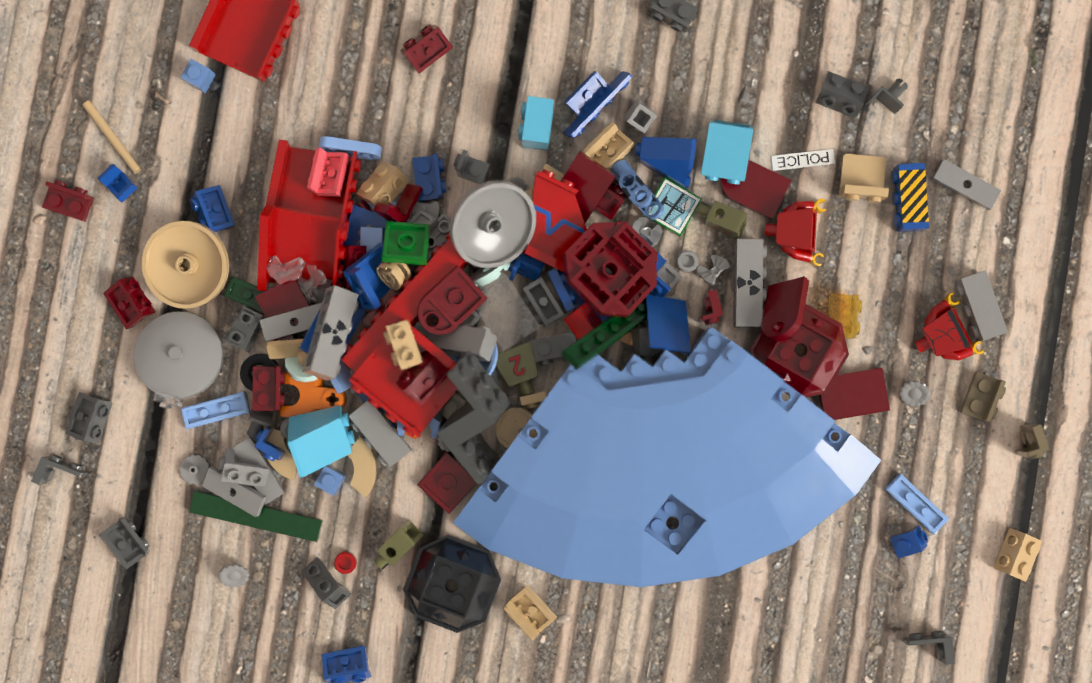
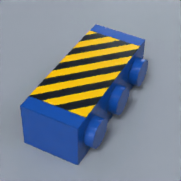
M925 163L898 164L891 171V182L895 185V192L892 194L893 205H896L894 226L897 227L898 232L924 231L929 228Z

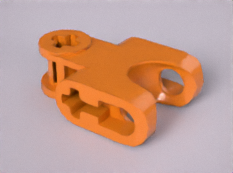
M285 373L284 383L297 387L300 392V398L293 406L280 407L279 415L291 417L341 405V408H344L347 403V396L345 392L338 394L335 388L324 387V379L318 378L311 382H300L294 380L288 373ZM335 396L339 398V401L334 403L330 401V397Z

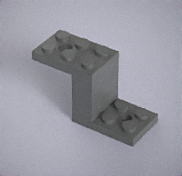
M469 350L461 356L446 374L469 403L453 412L437 434L474 481L480 484L485 481L499 461L496 452L487 444L480 432L495 424L511 402L494 382L493 377L482 367L478 358Z

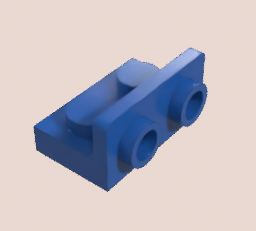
M434 153L433 156L412 158L415 185L423 188L418 202L443 199V193H447L446 181L441 180V172H444L443 158L439 159L438 153Z
M220 185L194 192L190 204L192 210L198 215V223L207 226L214 232L235 226Z
M556 268L548 272V276L566 313L575 310L585 303L584 299L567 283L565 273L556 270Z
M365 645L321 654L323 675L326 683H345L350 681L360 683L364 682L366 678L371 677Z

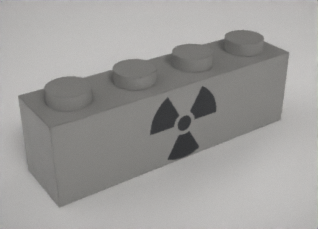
M736 239L734 241L733 328L761 327L764 312L763 301H766V288H763V280H766L767 268L763 267V258L767 256V245H763V239Z
M335 285L326 288L302 372L324 380L335 379L339 374L341 368L339 362L347 347L345 341L352 329L353 324L351 320L358 308L357 299L359 294Z

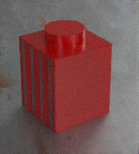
M587 302L563 319L578 340L603 322Z

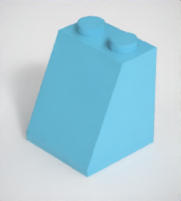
M711 119L701 175H705V179L718 181V178H725L727 183L740 184V181L745 182L754 126Z
M341 405L289 417L288 445L300 478L352 453V444L355 443L353 431L348 430L349 418L347 413H343Z

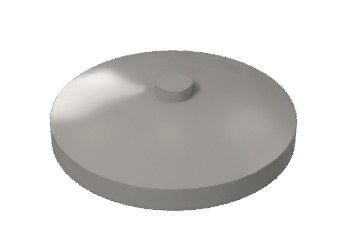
M501 180L481 183L470 189L459 200L453 210L449 227L452 244L467 262L477 267L494 268L505 265L517 258L530 243L536 227V211L530 197L515 184Z
M170 312L155 318L141 331L134 348V365L141 381L153 392L171 399L190 398L205 391L216 380L223 363V346L216 330L203 318L188 312Z

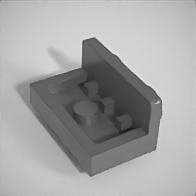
M828 71L816 103L856 118L864 105L869 86Z
M121 517L118 522L99 534V537L126 571L148 555V548L150 546L144 537L141 536L139 538L136 534V527L130 519L126 520L124 517Z

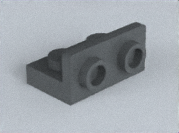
M654 0L649 7L648 13L651 14L650 16L654 20L670 24L671 29L686 33L698 8L684 0Z
M79 392L65 434L85 442L98 444L103 434L112 402Z

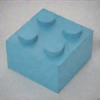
M528 96L527 102L522 103L521 115L524 124L519 125L518 137L519 141H522L523 148L548 151L554 99Z

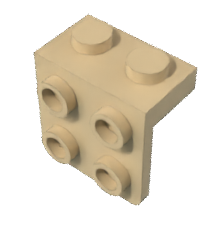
M845 154L842 157L839 197H846L848 201L868 199L870 203H881V201L886 199L889 193V188H884L886 159L878 156Z

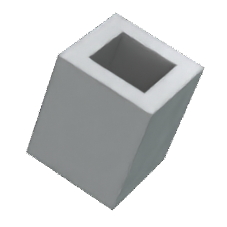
M637 99L624 116L628 123L644 134L657 117L653 110Z

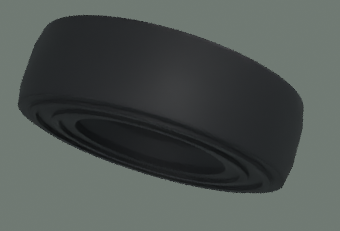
M266 354L251 355L243 362L240 368V379L243 385L250 391H252L253 367L257 365L265 367L278 366L277 362L274 359H269V356Z

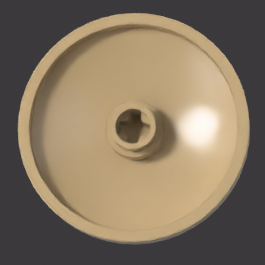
M176 221L160 227L151 235L142 254V272L147 286L159 300L172 307L189 309L209 303L222 291L229 274V258L222 240L213 230L198 222Z

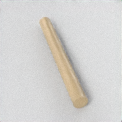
M90 101L84 102L82 106L134 174L138 173L141 168Z

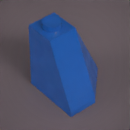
M642 137L641 143L636 144L635 156H639L638 162L687 190L691 180L689 173L691 174L694 164L697 139Z

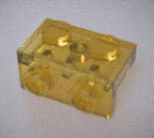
M829 293L827 316L842 324L845 339H855L856 335H859L860 322H857L858 313H861L862 300H859V295Z

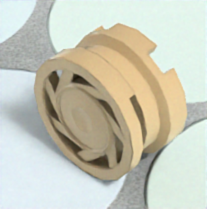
M385 262L376 268L381 281L393 290H398L403 285V282L411 278V272L404 263Z

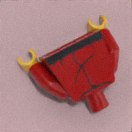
M954 292L948 294L944 300L935 305L925 318V326L922 328L925 337L915 341L920 353L932 348L935 356L957 361L970 357L973 354L984 353V350H976V345L982 342H971L954 308L955 305L960 303V299L955 303L951 301L950 297L955 294Z

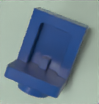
M111 164L98 177V180L122 203L138 188L114 164Z
M521 253L518 259L512 260L508 269L511 272L509 280L513 281L518 273L536 281L539 279L545 264Z
M270 427L265 428V430L261 429L255 438V441H257L255 447L263 452L262 456L271 461L275 459L281 460L286 452L267 441L273 429Z
M920 526L890 537L898 559L922 552L928 543L927 535L921 530Z

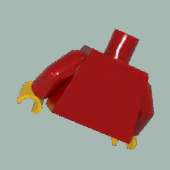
M825 200L794 202L786 207L782 213H778L777 223H766L765 236H776V244L781 246L782 251L791 258L807 263L810 262L813 266H821L822 264L816 263L815 258L817 256L824 257V255L821 253L812 254L811 252H815L817 214L826 210L820 209L818 203L822 204Z

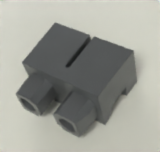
M242 306L225 341L249 353L258 337L254 332L260 333L262 329L259 320L265 319V315L251 307Z

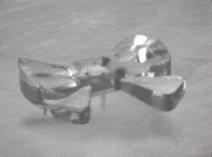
M307 265L311 276L308 281L303 277L298 278L299 286L303 294L308 298L313 296V291L318 285L326 284L327 282L325 274L319 269L316 270V265Z

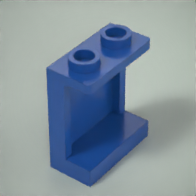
M383 243L377 244L343 271L353 292L359 294L357 300L362 309L376 310L381 306L379 299L392 290L381 281L376 272V268L381 263H385L382 262Z

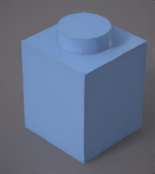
M190 59L180 78L190 86L206 93L216 75L211 69Z
M327 465L321 471L314 485L334 496L340 490L347 475Z

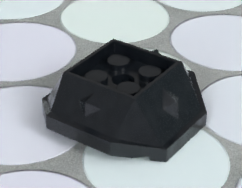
M447 534L418 549L403 591L417 618L459 633L486 621L501 582V577L490 550ZM453 579L458 583V588L453 591L449 590L446 587V582Z

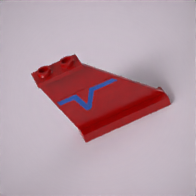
M545 169L542 172L535 171L532 202L536 211V227L530 243L522 253L565 273L563 254L587 230L575 196L578 190L573 188L574 184L568 180L562 179V181L555 179V174Z

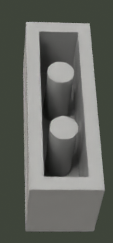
M986 270L955 280V292L962 299L964 305L962 306L964 316L970 321L971 326L969 329L972 337L976 338V341H985L1007 333L1008 330Z
M461 323L447 334L437 335L429 332L427 339L449 356L461 357L470 350L478 360L490 362L498 337L491 333V329L486 326L478 325V328H475L469 324Z
M368 401L349 415L351 419L350 425L356 432L361 431L365 436L364 442L370 449L375 448L379 453L377 457L384 466L387 464L390 467L394 466L413 450L402 436H398V431L385 418L381 410L374 407Z

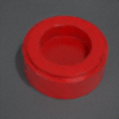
M348 551L341 552L334 560L335 569L341 574L351 573L357 565L355 555Z

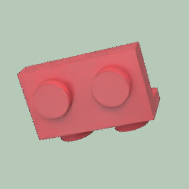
M316 148L307 188L318 196L341 197L350 156L345 152H326L322 148Z

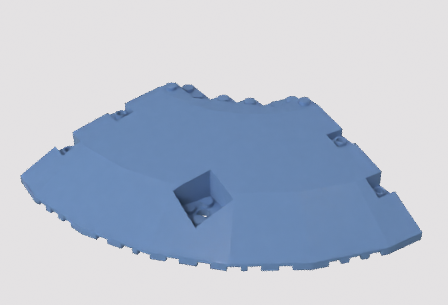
M710 327L703 331L692 346L691 353H687L682 361L668 350H664L651 366L634 354L620 371L599 355L577 371L570 364L453 524L488 550L564 579L647 587L715 577L796 543L852 499L875 470L881 459L855 437L835 424V420L786 384L783 379L751 354ZM784 392L789 394L787 401L782 400L781 396ZM535 429L538 432L537 437L531 438L529 431ZM833 432L838 434V439L835 441L831 439ZM492 482L498 485V489L495 491L489 487ZM671 516L676 517L679 522L675 529H669L666 525L667 519Z

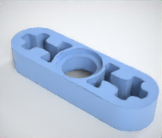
M329 136L320 137L318 148H322L326 152H345L349 156H353V151H357L359 158L368 160H380L382 147L377 144Z

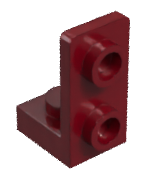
M407 184L396 205L389 202L387 204L377 203L373 211L387 221L406 223L412 209L419 200L423 188L418 185Z

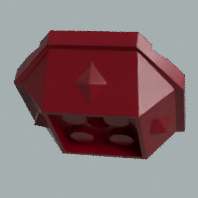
M626 221L593 223L563 254L567 283L599 315L627 317L657 286L656 263L658 253ZM605 267L610 269L612 275L606 273Z
M805 304L802 324L794 335L784 341L776 342L769 339L761 329L750 348L751 355L805 398L827 393L849 356L842 324ZM795 346H804L806 354L804 356L796 355L794 352Z

